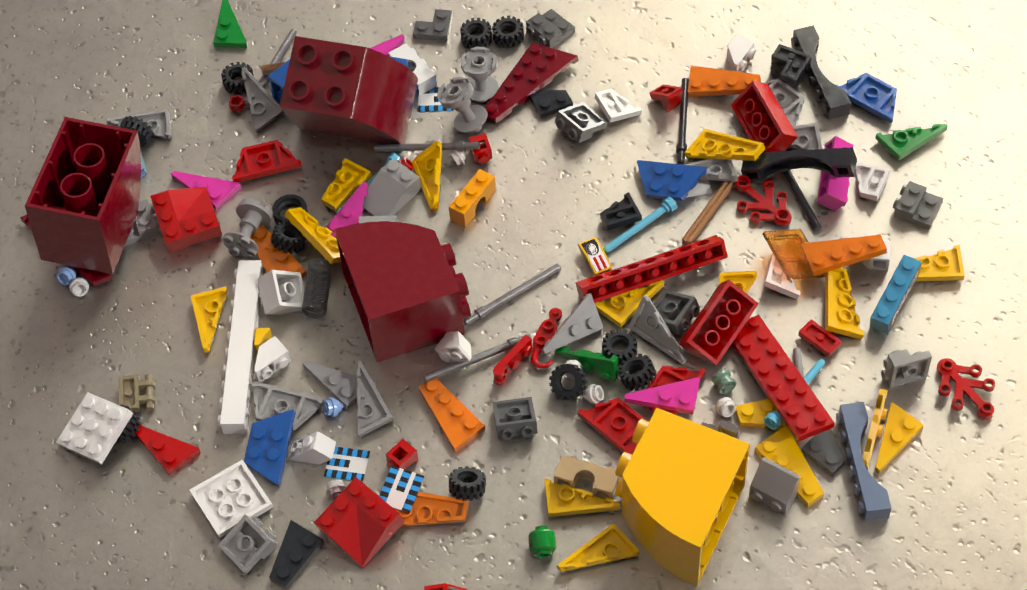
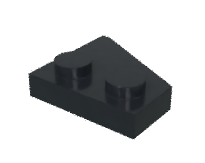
M538 90L528 96L540 118L573 106V101L566 90Z
M628 192L624 194L623 200L620 202L615 201L610 208L601 212L600 218L608 231L641 221L642 215Z

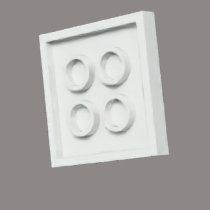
M87 392L56 443L102 465L132 417L133 412Z
M243 460L189 490L219 539L227 535L245 514L252 518L254 516L258 517L273 508L271 501Z

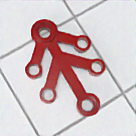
M738 176L735 188L739 192H746L756 201H739L737 203V211L739 213H746L747 210H767L771 214L752 212L750 214V222L752 224H759L761 221H774L779 226L790 224L792 215L786 209L788 199L786 192L780 191L777 193L776 201L779 203V209H777L773 205L774 183L768 180L763 183L764 198L750 186V179L747 176Z
M941 359L937 364V370L942 376L938 389L939 395L943 397L949 396L951 392L949 380L951 377L956 383L951 408L955 411L963 409L964 400L962 396L964 392L978 407V417L982 420L991 419L994 414L993 405L989 402H984L972 388L991 392L995 388V381L991 378H986L984 381L962 378L958 373L968 374L974 378L980 377L982 367L978 364H973L971 367L957 365L952 359Z

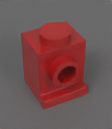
M486 133L468 137L469 142L482 143L480 144V149H470L475 163L485 164L492 159V149Z
M404 439L386 453V465L389 469L392 465L406 470L414 462L419 461L417 450Z

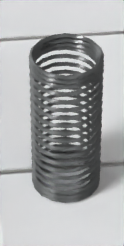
M312 259L308 264L302 313L311 318H321L326 315L333 269L332 264L326 259Z

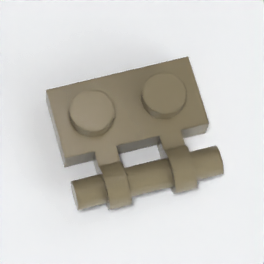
M138 374L119 377V406L126 405L134 412H140V405L145 404L147 411H153L154 404L156 403L155 396L153 395V390L155 389L153 375L146 374L145 380H140ZM144 389L146 395H140V390Z

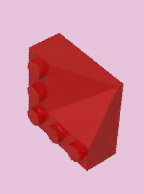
M207 187L166 190L150 196L169 253L222 236Z
M355 477L314 521V524L325 536L363 568L405 521L399 512Z

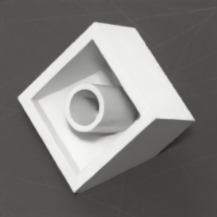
M270 270L257 278L265 314L282 315L302 310L305 290L300 272Z

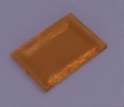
M801 229L763 232L762 235L788 280L825 277V273L813 276L801 243L809 242Z

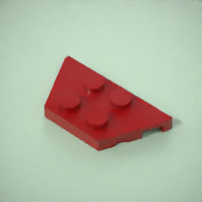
M269 141L242 148L240 159L236 164L237 169L232 179L233 182L239 183L301 168L302 164L299 159L297 160L292 156L291 151L283 147L280 141Z
M662 366L656 377H654V382L651 381V385L646 389L697 377L700 378L701 382L706 374V370L700 368V371L687 370V367L674 368L672 366ZM649 407V409L654 414L656 408ZM661 409L674 415L679 414L677 411Z
M620 398L609 400L606 403L595 404V407L584 410L582 408L577 411V415L622 453L627 452L633 455L637 446L636 443L632 442L633 434L638 422L641 419H645Z

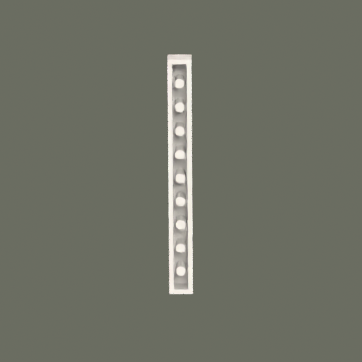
M261 260L238 261V268H235L234 271L236 284H233V295L235 296L231 300L233 314L229 316L231 331L227 333L229 348L225 350L227 364H224L223 367L225 381H222L221 385L224 394L223 397H220V409L222 411L218 415V426H221L223 434H247L256 352L254 338L255 330L258 328L261 293L257 278L264 275Z

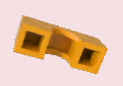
M479 169L450 204V220L466 228L476 215L475 210L480 200L487 202L496 191L495 176Z

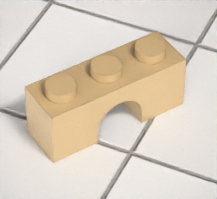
M561 455L554 473V483L562 486L566 484L575 488L579 481L588 480L594 484V496L606 499V497L614 499L620 477L615 475L616 470L613 468H604L592 462L586 463L571 456L565 457Z

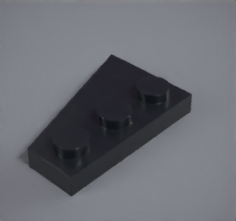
M291 520L270 573V580L288 590L324 545V539Z

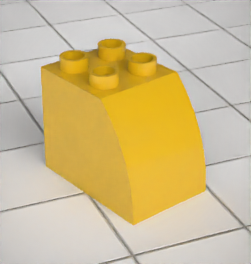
M656 408L650 421L641 419L636 426L632 442L636 443L637 446L633 455L624 452L619 459L615 475L619 476L620 479L615 495L622 498V516L626 525L648 555L677 577L698 586L745 486L750 444Z

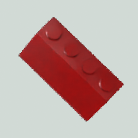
M752 81L731 104L749 139L764 143L765 150L762 153L784 151L798 138L768 84Z
M730 280L721 282L687 330L679 345L693 356L716 366L759 303Z

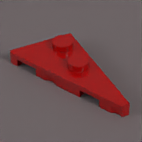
M137 426L140 430L139 432H134L168 475L201 453L200 449L196 446L144 426Z

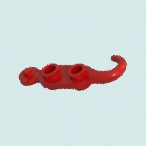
M552 308L549 311V319L541 323L533 338L531 362L537 368H548L553 363V360H549L547 363H540L538 357L542 354L541 350L544 348L545 343L557 332L556 322L562 318V311L559 308Z

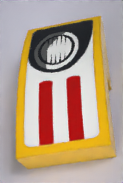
M596 237L578 243L584 260L588 262L594 276L612 269L610 261Z

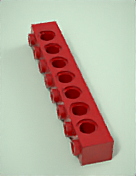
M714 235L575 283L581 301H583V297L586 294H591L594 303L728 258L724 240Z

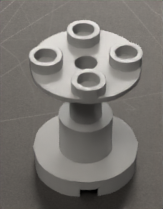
M473 47L470 49V52L467 54L465 52L461 57V68L469 76L468 81L473 87L470 101L489 102L499 89L498 82L490 76L497 68V58L488 48Z
M455 77L450 79L451 83L447 85L444 83L438 90L437 97L441 105L448 109L454 108L455 111L460 112L454 120V126L458 133L479 132L487 119L488 113L486 109L480 105L470 106L473 87L467 78Z
M244 198L239 202L236 213L241 219L239 223L240 233L228 232L222 238L224 245L229 249L228 252L231 255H242L250 258L256 256L258 245L250 236L252 233L257 232L258 227L264 225V227L270 225L274 216L270 207L267 205L263 207L260 205L261 201L252 198Z

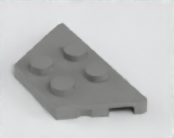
M778 78L769 82H762L769 85L790 124L796 126L805 97Z
M255 381L252 382L257 422L288 410H294L296 414L292 431H295L322 407L324 398Z

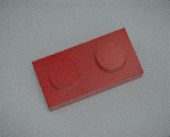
M812 319L798 333V336L827 357H830L842 344L840 339Z

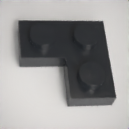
M779 44L771 55L772 61L785 65L779 79L794 85L797 84L812 59V56Z

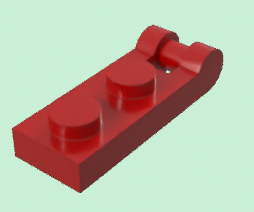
M525 334L493 368L494 383L496 385H503L506 380L505 377L519 366L520 361L524 357L530 355L532 352V338Z

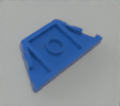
M869 73L849 79L846 84L838 86L846 91L852 103L889 123L893 122L897 88Z
M637 160L644 190L648 198L666 199L671 197L675 201H683L688 196L689 191L697 185L698 179L707 173L706 167Z
M288 410L252 423L244 463L277 486L281 484L296 414L294 410Z

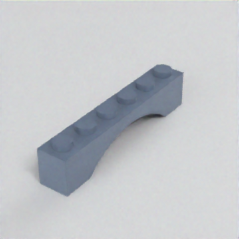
M865 403L840 405L839 413H836V421L842 428L840 436L841 441L846 444V460H850L851 464L849 465L850 477H854L855 480L853 484L854 493L859 496V513H863L864 521L889 518L892 508L888 492L870 475L861 456L860 441L868 424Z

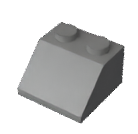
M763 457L751 482L749 496L757 502H763L770 506L776 512L786 514L797 497L800 475Z

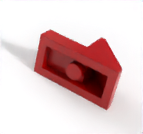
M662 84L649 94L651 99L661 101L666 113L680 105L683 89L682 87Z

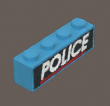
M905 254L903 255L870 317L869 327L884 334L889 333L921 272V261Z

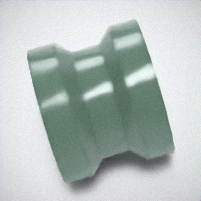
M727 369L717 372L712 377V382L718 386L717 390L720 394L732 391L737 385L736 381L730 377L731 374Z

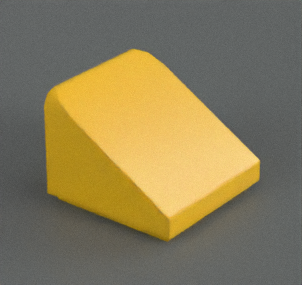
M256 328L254 345L257 354L259 346L272 338L270 328Z

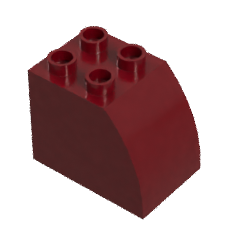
M295 36L279 107L302 131L382 144H405L418 77L402 63L368 47Z
M64 117L25 204L41 260L108 274L114 273L138 214L141 186V152L138 131Z
M390 221L365 222L334 229L343 275L377 363L437 344L447 332L459 331L461 335H465L463 319L471 317L470 307L466 296L469 295L468 286L463 273L456 274L453 268L456 265V258L451 244L441 245L434 230L419 225Z

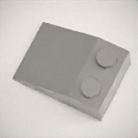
M393 158L380 169L368 186L367 197L364 198L362 206L363 210L371 216L394 215L422 191L420 177Z

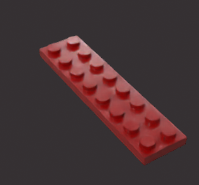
M759 314L749 318L732 342V346L796 440L800 442L834 428L835 422Z

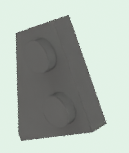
M831 429L815 435L801 448V452L831 476L837 473L846 463V458Z

